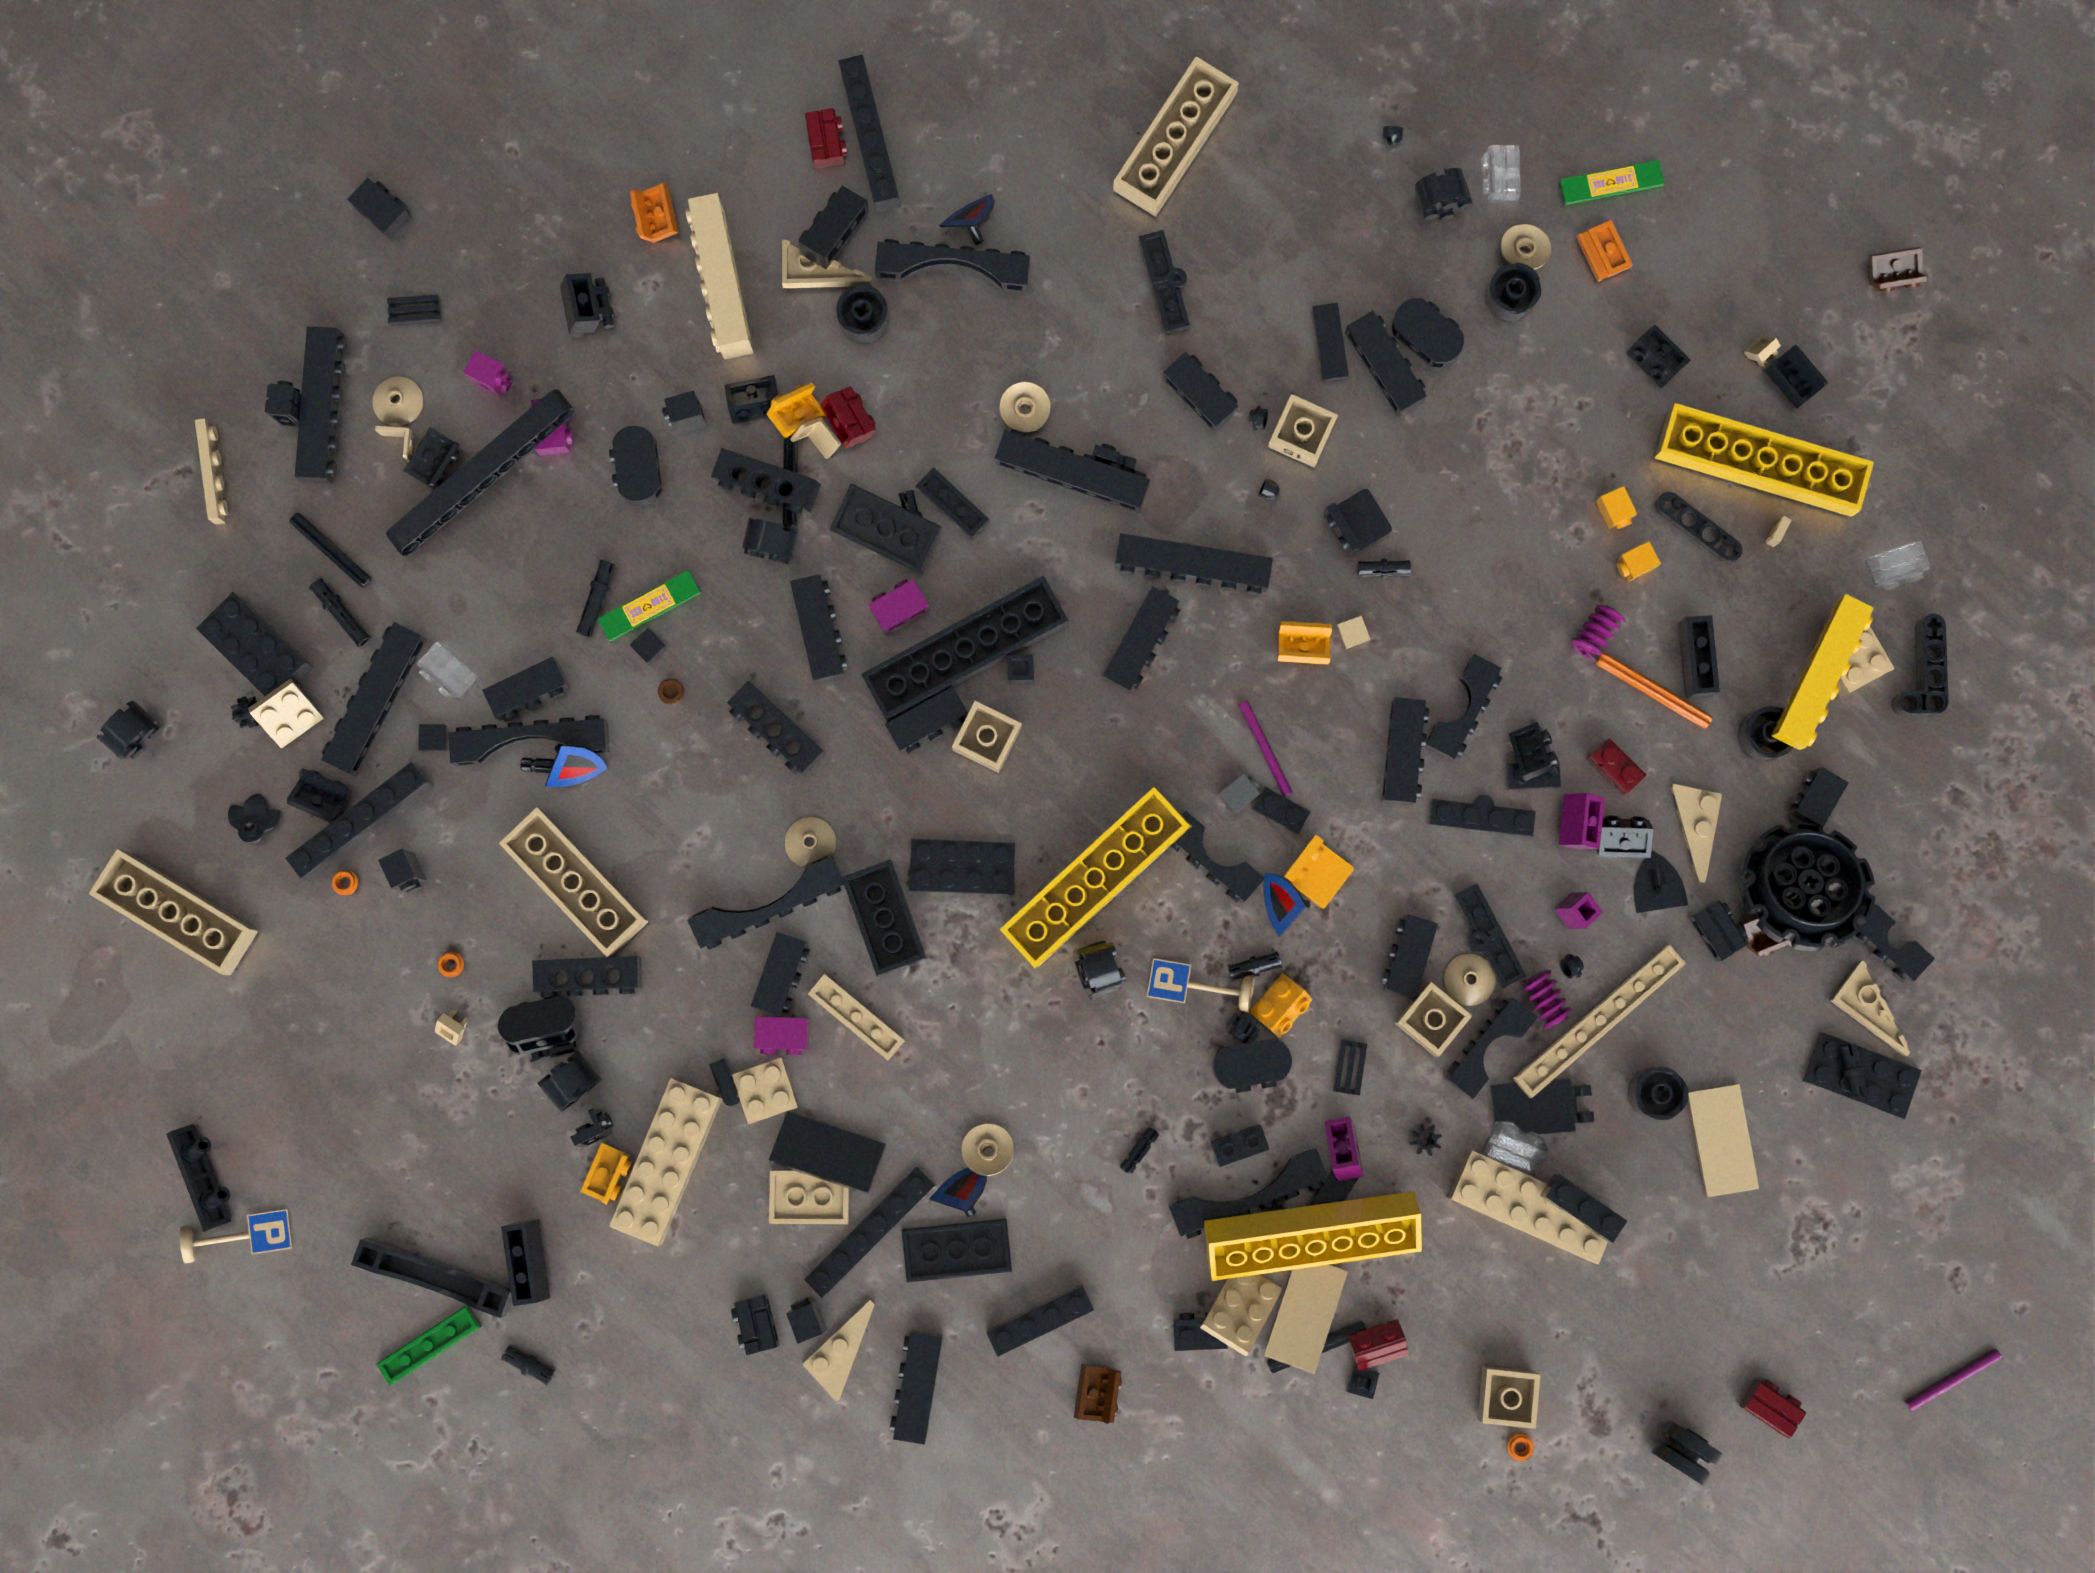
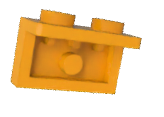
M812 382L805 386L802 384L798 385L786 395L779 394L771 401L772 405L767 416L784 438L794 434L801 425L820 417L824 419L826 416L820 404L812 395L815 388Z
M1281 621L1278 633V661L1329 664L1332 625L1321 622Z
M1282 973L1249 1013L1277 1038H1280L1291 1029L1297 1017L1308 1009L1312 998L1303 988Z
M601 1143L580 1192L601 1200L606 1205L611 1204L612 1200L616 1201L622 1190V1186H619V1183L623 1176L627 1177L633 1162L629 1161L632 1155L606 1143Z

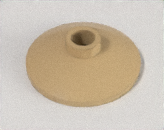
M1519 224L1508 229L1503 235L1501 252L1509 264L1523 263L1535 270L1542 267L1548 261L1551 255V242L1548 236L1538 227L1529 224Z
M400 376L391 377L383 381L376 388L372 404L375 414L385 424L397 423L406 426L420 416L424 406V397L419 386L411 379ZM394 396H400L399 402L392 403Z
M1019 382L1010 386L1003 393L999 405L1000 414L1005 424L1011 429L1023 433L1032 432L1042 427L1047 421L1051 409L1047 393L1040 386L1031 382ZM1022 406H1028L1030 411L1025 414L1020 409Z
M805 817L797 820L790 826L785 836V850L788 857L796 865L806 868L809 863L831 853L833 856L836 850L835 833L831 826L820 818ZM808 837L814 839V844L811 847L805 845V840Z
M1462 954L1455 957L1447 965L1443 975V983L1447 994L1455 1002L1466 1006H1474L1483 1003L1491 996L1495 988L1496 977L1485 958L1476 954ZM1469 974L1474 975V984L1467 982L1466 978Z
M981 1124L966 1134L962 1142L961 1152L965 1164L971 1171L983 1176H992L1002 1172L1009 1166L1014 1155V1144L1011 1136L1004 1128L995 1124ZM987 1148H991L993 1150V1154L991 1156H985L983 1154L984 1150Z

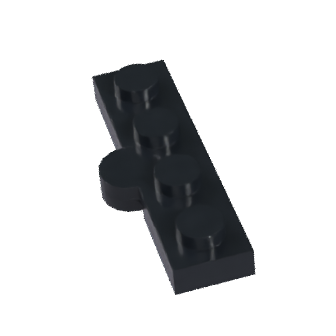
M1164 230L1139 236L1141 250L1164 333L1169 334L1190 328L1180 291L1186 284L1187 275L1183 269L1174 268Z
M1488 795L1476 797L1473 804L1432 799L1428 825L1532 838L1536 811L1494 806L1493 799Z
M1478 883L1453 895L1472 931V934L1467 939L1469 949L1473 952H1483L1501 988H1505L1526 977Z

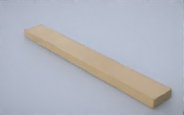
M1669 943L1666 944L1513 1077L1514 1081L1529 1098H1533L1683 967L1686 962Z

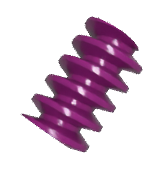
M1597 605L1594 609L1595 613H1591L1588 617L1590 622H1585L1582 625L1584 630H1579L1576 633L1578 638L1571 640L1573 649L1592 662H1595L1592 654L1602 655L1598 646L1605 648L1608 646L1604 638H1614L1610 630H1620L1616 621L1626 622V619L1619 612L1609 606Z
M1551 970L1541 971L1522 981L1528 982L1527 986L1523 989L1524 992L1533 991L1528 1000L1538 1001L1533 1010L1543 1011L1538 1019L1548 1020L1543 1029L1550 1028L1569 1018L1566 1016L1571 1011L1570 1007H1561L1566 1002V998H1557L1561 993V989H1552L1557 982L1556 979L1547 980V977L1552 973Z

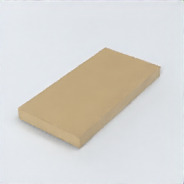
M1740 1084L1688 1092V1106L1705 1197L1759 1189Z
M1331 1265L1292 1270L1264 1354L1265 1357L1315 1374L1348 1271Z

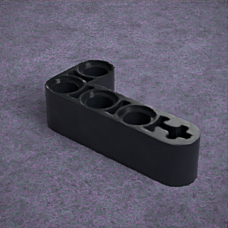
M1935 613L1923 617L1915 624L1916 690L1905 691L1894 697L1891 707L1898 716L1932 717L1942 713L1948 707L1946 623L1942 616ZM1927 624H1929V626L1933 627L1934 630L1932 631L1931 628L1927 627ZM1927 647L1934 649L1935 658L1928 656ZM1929 672L1935 675V684H1932L1928 680L1927 676ZM1903 698H1907L1911 702L1910 710L1903 706ZM1929 698H1933L1937 702L1936 710L1929 706Z

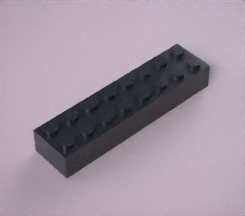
M1043 575L861 675L888 723L952 686L956 687L1006 660L1007 655H1015L1067 627L1069 620Z

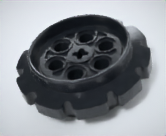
M1795 821L1789 830L1780 824L1764 832L1756 840L1758 848L1751 847L1745 854L1739 875L1747 881L1739 888L1743 905L1748 914H1756L1759 917V921L1756 924L1757 927L1776 942L1780 943L1783 939H1788L1793 949L1810 952L1820 951L1825 946V943L1829 944L1831 948H1836L1851 940L1859 932L1857 924L1862 926L1869 920L1874 908L1875 896L1870 894L1868 890L1875 884L1874 876L1867 859L1856 857L1855 851L1857 846L1842 833L1833 830L1831 834H1827L1823 831L1822 826L1814 822ZM1794 858L1799 859L1803 865L1797 864ZM1820 866L1825 867L1828 873L1823 872ZM1777 875L1783 876L1786 882L1781 881ZM1828 890L1833 891L1837 897L1831 896ZM1786 899L1791 900L1794 903V906H1790L1786 902ZM1811 906L1816 907L1820 914L1815 913Z

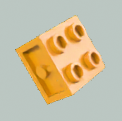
M1315 835L1283 877L1290 881L1299 892L1324 909L1353 872L1354 867L1322 844L1324 840Z

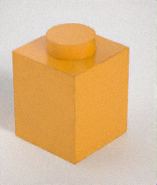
M1624 486L1602 495L1596 501L1608 529L1615 526L1618 530L1632 524L1631 519L1637 515Z
M1650 541L1622 554L1616 559L1620 575L1623 578L1626 577L1628 582L1661 565Z

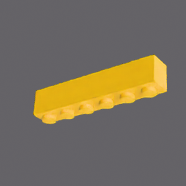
M1847 594L1837 599L1771 735L1772 737L1798 750L1813 744L1817 737L1815 729L1818 723H1822L1828 714L1829 709L1826 706L1830 699L1833 700L1840 689L1837 683L1841 676L1844 677L1851 666V663L1848 662L1852 653L1855 654L1860 648L1862 640L1859 638L1863 630L1866 631L1873 621V617L1870 615L1874 607Z

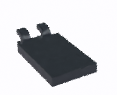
M1570 1079L1552 1080L1533 1098H1529L1517 1083L1490 1085L1495 1138L1576 1131L1575 1123L1595 1122L1593 1111H1577L1576 1097L1591 1096V1085L1571 1086Z

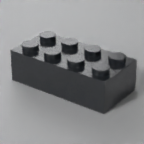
M234 592L196 628L264 696L271 693L290 678L297 684L313 668L253 607Z
M891 859L841 877L877 977L927 960Z

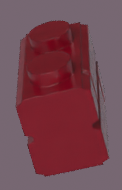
M833 108L806 112L805 119L814 169L843 165V156L848 155L846 141H840L839 132L844 131L841 116H836L835 109Z
M851 386L829 394L820 404L845 449L867 441L876 431L873 417L866 413L861 396L855 393Z
M1610 738L1601 743L1586 759L1610 784H1615V788L1623 796L1629 793L1647 775Z
M1398 1319L1347 1335L1350 1350L1358 1371L1409 1355L1407 1341Z
M1757 1379L1754 1380L1739 1406L1784 1437L1790 1439L1806 1415V1411L1800 1408L1802 1402L1790 1394L1785 1398L1778 1393L1780 1388L1767 1379L1764 1382Z

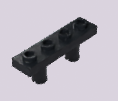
M194 1124L168 1132L166 1134L203 1232L231 1222L224 1203L229 1200L230 1191L224 1186L218 1187L205 1154L211 1149L210 1140L206 1137L199 1138Z

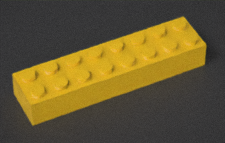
M1674 403L1667 412L1654 457L1658 460L1850 517L1861 511L1874 464L1870 460Z
M1153 787L1000 930L1034 968L1039 967L1192 825L1157 787Z
M1414 1191L1204 1221L1207 1260L1212 1281L1422 1251L1421 1212Z

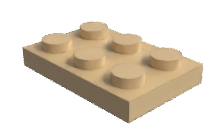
M770 1170L769 1224H849V1188L794 1170Z
M1260 1274L1226 1279L1200 1328L1244 1356H1247L1274 1307L1282 1288Z

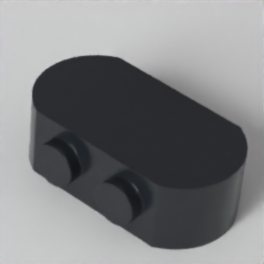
M1412 298L1403 302L1398 307L1391 325L1393 336L1433 369H1443L1452 365L1458 358L1464 345L1463 332L1459 329L1458 323L1451 318H1445L1439 313L1440 309L1430 301L1427 303L1422 298Z
M625 427L614 436L612 440L613 449H609L611 465L615 464L616 474H612L613 487L618 489V492L628 503L634 506H647L654 503L663 491L657 441L643 427Z
M561 995L546 997L534 1002H522L516 1006L508 1007L501 1014L498 1021L499 1034L507 1048L516 1055H524L571 1044L578 1038L582 1029L581 1019L573 1003Z
M1276 1038L1220 1048L1212 1061V1071L1217 1082L1227 1089L1235 1088L1236 1093L1251 1091V1085L1261 1084L1262 1089L1276 1087V1081L1283 1080L1290 1072L1292 1066L1290 1050L1282 1041Z

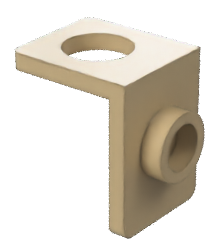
M821 417L801 425L790 438L792 442L808 436L825 459L830 458L841 445L840 441Z
M389 423L388 427L375 426V431L381 436L404 437L403 458L409 461L414 453L415 433L410 428H404V425Z

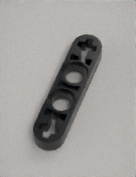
M1665 492L1657 498L1655 502L1656 511L1720 561L1733 563L1741 557L1743 548L1740 542L1673 492ZM1671 499L1673 501L1671 503L1673 508L1664 509L1665 503L1662 500L1667 501ZM1681 506L1683 510L1679 512L1675 518L1673 516V514L1676 513L1674 509L1678 510ZM1690 513L1694 516L1695 523L1693 526L1683 524V514ZM1704 529H1711L1715 532L1716 537L1713 542H1707L1703 539L1702 532ZM1723 538L1724 541L1721 544L1726 548L1730 545L1733 546L1732 552L1735 555L1726 556V549L1720 545L1717 549L1714 546Z

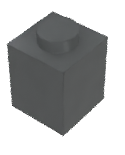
M1242 774L1222 790L1218 796L1233 815H1236L1260 795L1258 791L1260 786L1252 776L1247 778L1245 774Z

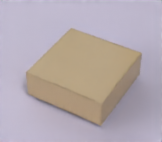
M1783 516L1775 521L1766 539V544L1772 547L1779 544L1792 520Z
M1362 615L1337 624L1345 649L1371 640Z

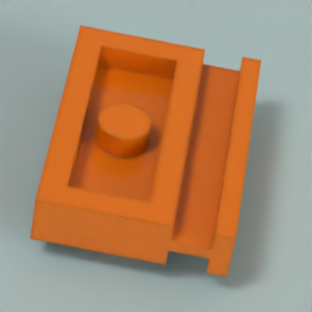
M1612 220L1577 235L1578 243L1597 282L1632 267L1633 264Z

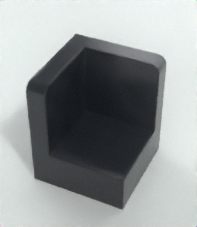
M1033 654L1007 655L1008 684H1034Z

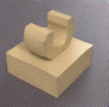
M1760 335L1743 352L1748 359L1755 360L1758 365L1767 368L1769 364L1766 359L1769 356L1773 359H1778L1779 354L1776 350L1781 345L1775 337Z
M452 1010L449 1015L443 1013L438 1018L435 1032L457 1046L462 1040L468 1018L465 1017L462 1022L458 1023L454 1020L457 1011Z

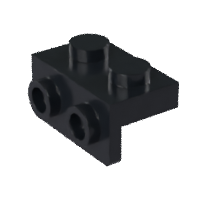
M1797 345L1791 347L1764 369L1796 409L1828 384V381Z
M429 427L403 469V472L428 487L433 488L435 484L439 486L447 474L444 472L448 463L453 464L458 457L460 451L457 448L460 444Z
M301 768L299 771L300 779L288 796L287 804L332 823L341 815L350 801L349 789L338 780L332 781L323 777L315 770L309 771Z

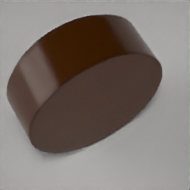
M666 679L660 683L658 696L665 704L676 705L684 698L685 690L678 680Z

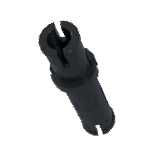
M600 559L594 580L589 585L591 586L590 593L576 633L592 637L606 592L610 590L609 583L616 567L615 564Z
M322 578L310 585L309 589L323 604L322 608L326 612L329 611L358 648L365 645L371 639L370 635L365 632L355 617L341 602L342 598L338 594L335 595ZM325 595H327L330 598V600L334 603L338 610L334 608V606L325 597ZM342 616H344L349 621V623L354 627L355 630H353L348 625V623L344 620Z

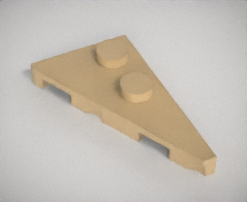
M782 240L783 288L854 287L859 284L872 286L871 277L865 275L864 272L857 269L854 271L847 269L835 260L832 261L827 269H824L802 256L800 248L791 245L790 241Z
M1671 784L1670 790L1674 794L1678 808L1676 811L1678 818L1682 822V832L1686 846L1691 854L1694 874L1697 876L1699 883H1706L1722 794Z
M1863 960L1858 961L1830 1001L1900 1054L1908 1056L1910 1051L1908 1050L1907 1042L1893 1021L1894 1017L1886 1001L1880 996V990L1869 975L1866 963Z
M871 1299L802 1364L836 1402L842 1396L875 1305Z

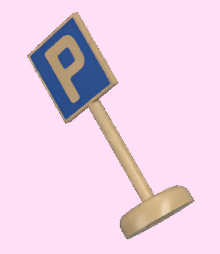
M1153 958L1147 997L1185 1003L1188 988L1239 996L1240 1011L1250 1012L1255 977L1246 976L1242 981L1240 990L1189 981L1192 965Z
M288 1209L247 1215L249 1232L195 1240L193 1229L190 1226L180 1227V1247L184 1263H192L195 1260L196 1246L250 1238L252 1255L291 1249L292 1240Z

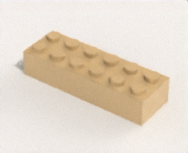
M1196 56L1114 179L1113 191L1156 217L1236 96L1239 82Z
M718 193L688 199L689 208L685 209V213L692 231L690 233L692 245L695 248L696 255L699 256L695 257L698 273L700 272L701 279L704 280L700 282L703 297H705L706 303L709 304L705 306L707 318L710 321L711 328L715 329L710 331L713 346H715L717 353L721 352L724 360L754 354L725 211Z
M536 807L499 842L504 850L605 956L612 957L649 922L542 809Z
M120 849L115 851L89 892L91 896L222 975L231 976L258 933V930L130 852Z
M670 1078L609 1227L657 1247L663 1245L722 1102L721 1096L679 1079Z
M1473 1150L1466 1151L1447 1196L1448 1199L1598 1265L1608 1243L1586 1228L1576 1218L1561 1211L1542 1198L1540 1194L1547 1183Z

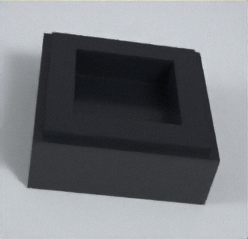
M649 627L630 644L647 664L652 662L667 648Z
M419 724L418 750L446 751L447 725Z

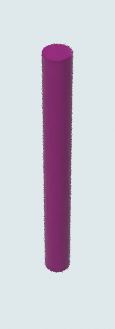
M1248 700L1241 702L1238 705L1283 796L1292 794L1293 791Z
M1994 1349L1905 1402L1907 1408L1911 1412L2000 1360L2002 1358L2001 1354L1997 1349Z

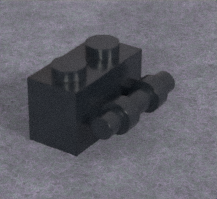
M591 273L565 275L560 291L569 334L594 333L600 320H603L605 329L614 327V310L610 307L608 298L610 291L609 287L605 284L604 278H596V286H593ZM596 299L599 300L600 308H598Z

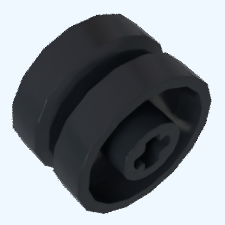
M1670 1421L1664 1434L1677 1445L1673 1448L1664 1441H1658L1651 1453L1704 1486L1710 1473L1708 1469L1697 1463L1699 1458L1710 1465H1716L1723 1453L1709 1445V1441L1692 1430L1684 1429Z

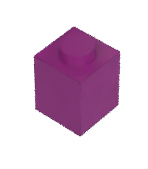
M1589 892L1570 893L1554 909L1568 929H1586L1603 913Z

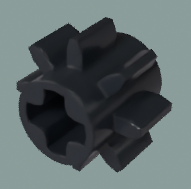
M246 696L238 698V704L231 706L232 720L240 724V728L259 726V723L248 710L249 707L258 702L255 696L248 699Z
M1242 1012L1240 1016L1234 1013L1227 1023L1232 1027L1228 1033L1243 1043L1248 1038L1254 1041L1260 1032L1256 1028L1259 1021L1247 1012Z
M1421 1123L1419 1124L1420 1130L1418 1132L1410 1131L1414 1135V1141L1409 1142V1145H1416L1418 1147L1416 1154H1421L1424 1149L1428 1156H1432L1431 1149L1434 1147L1441 1148L1437 1144V1139L1441 1138L1442 1134H1435L1433 1132L1435 1129L1434 1125L1425 1130V1126ZM1429 1133L1430 1145L1424 1144L1422 1146L1423 1141L1420 1139V1136Z

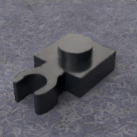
M1095 444L1092 456L1098 458V462L1108 464V462L1116 463L1122 466L1123 469L1131 472L1134 470L1137 461L1135 458L1121 455L1120 452L1116 451L1115 447L1108 444H1102L1101 446Z

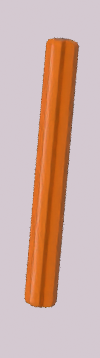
M1603 652L1597 659L1596 664L1700 727L1707 728L1713 718L1712 715L1608 653Z

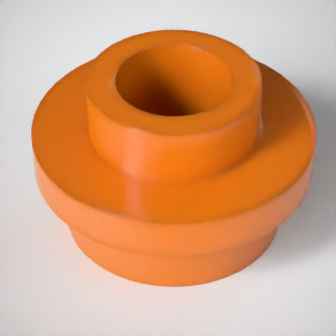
M347 869L339 870L332 878V887L340 895L354 893L359 884L357 875ZM344 878L350 880V884L347 887L342 886Z
M445 952L438 960V969L446 977H456L464 969V959L457 952ZM453 959L456 966L454 969H449L447 964Z
M1518 1433L1509 1438L1507 1451L1513 1459L1525 1461L1532 1456L1534 1444L1527 1435ZM1523 1442L1524 1449L1520 1452L1516 1451V1444Z

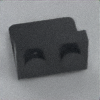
M1368 489L1361 490L1337 505L1335 502L1325 508L1323 513L1325 524L1330 530L1333 529L1338 537L1336 540L1343 552L1346 551L1349 557L1390 534L1392 531V526Z

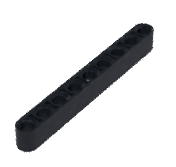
M559 389L546 394L386 532L387 538L399 554L407 556L414 552L573 416L575 409Z

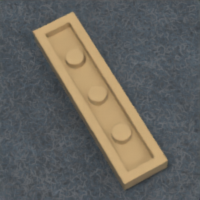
M205 418L195 420L207 517L208 520L216 525L226 523L225 515L228 514V507L222 497V490L225 489L222 475H219L218 465H221V456L219 451L216 450L215 441L218 440V432L215 425Z
M826 974L820 978L808 993L809 996L887 1061L891 1059L905 1042L903 1038Z

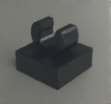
M1353 1365L1346 1391L1373 1399L1380 1373L1368 1369L1358 1371L1357 1366Z

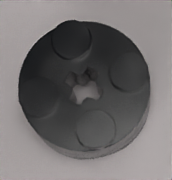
M1444 169V175L1437 176L1436 172L1416 182L1415 193L1425 221L1440 218V221H1447L1455 217V212L1473 206L1462 169Z
M1523 263L1500 267L1488 284L1485 298L1486 305L1494 315L1503 320L1516 322L1526 317L1533 310L1541 296L1538 274L1533 268ZM1514 289L1517 293L1512 294L1511 291Z
M859 284L846 290L839 297L836 306L837 317L842 332L848 338L856 342L866 343L875 342L884 334L889 324V311L886 300L878 289L870 285ZM863 311H867V315H864L863 317L859 316V314H862Z
M749 518L742 545L744 554L764 559V554H767L770 560L788 564L789 560L793 558L799 529L793 527L786 528L782 524Z
M134 700L126 703L129 706L127 710L118 709L100 729L104 734L97 735V739L121 760L129 757L132 759L136 758L143 751L144 748L141 745L147 738L152 740L161 731V728L158 727V721Z
M1773 706L1760 708L1749 714L1742 722L1738 730L1739 740L1744 751L1758 761H1771L1786 755L1794 748L1771 735L1768 738L1765 734L1767 730L1773 733L1784 711L1783 708Z
M1101 940L1073 951V956L1078 955L1079 960L1075 961V966L1084 990L1089 988L1092 994L1088 995L1089 999L1092 1000L1122 988V983L1126 982V977L1121 967L1118 968L1114 958H1117V952L1113 943L1107 944L1105 940Z
M579 1050L567 1059L569 1063L560 1062L550 1070L552 1076L548 1074L537 1083L560 1112L577 1102L586 1092L588 1093L602 1080Z
M1650 1067L1636 1073L1629 1087V1099L1634 1111L1641 1116L1651 1120H1669L1685 1108L1688 1101V1087L1676 1071L1666 1067ZM1654 1091L1663 1092L1662 1097L1657 1098V1096H1654Z

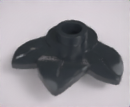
M258 793L250 796L245 801L243 807L231 805L228 811L230 825L238 830L239 837L246 843L259 842L266 831L276 827L280 819V811L276 809L267 810L266 801ZM255 827L253 832L247 833L249 828Z

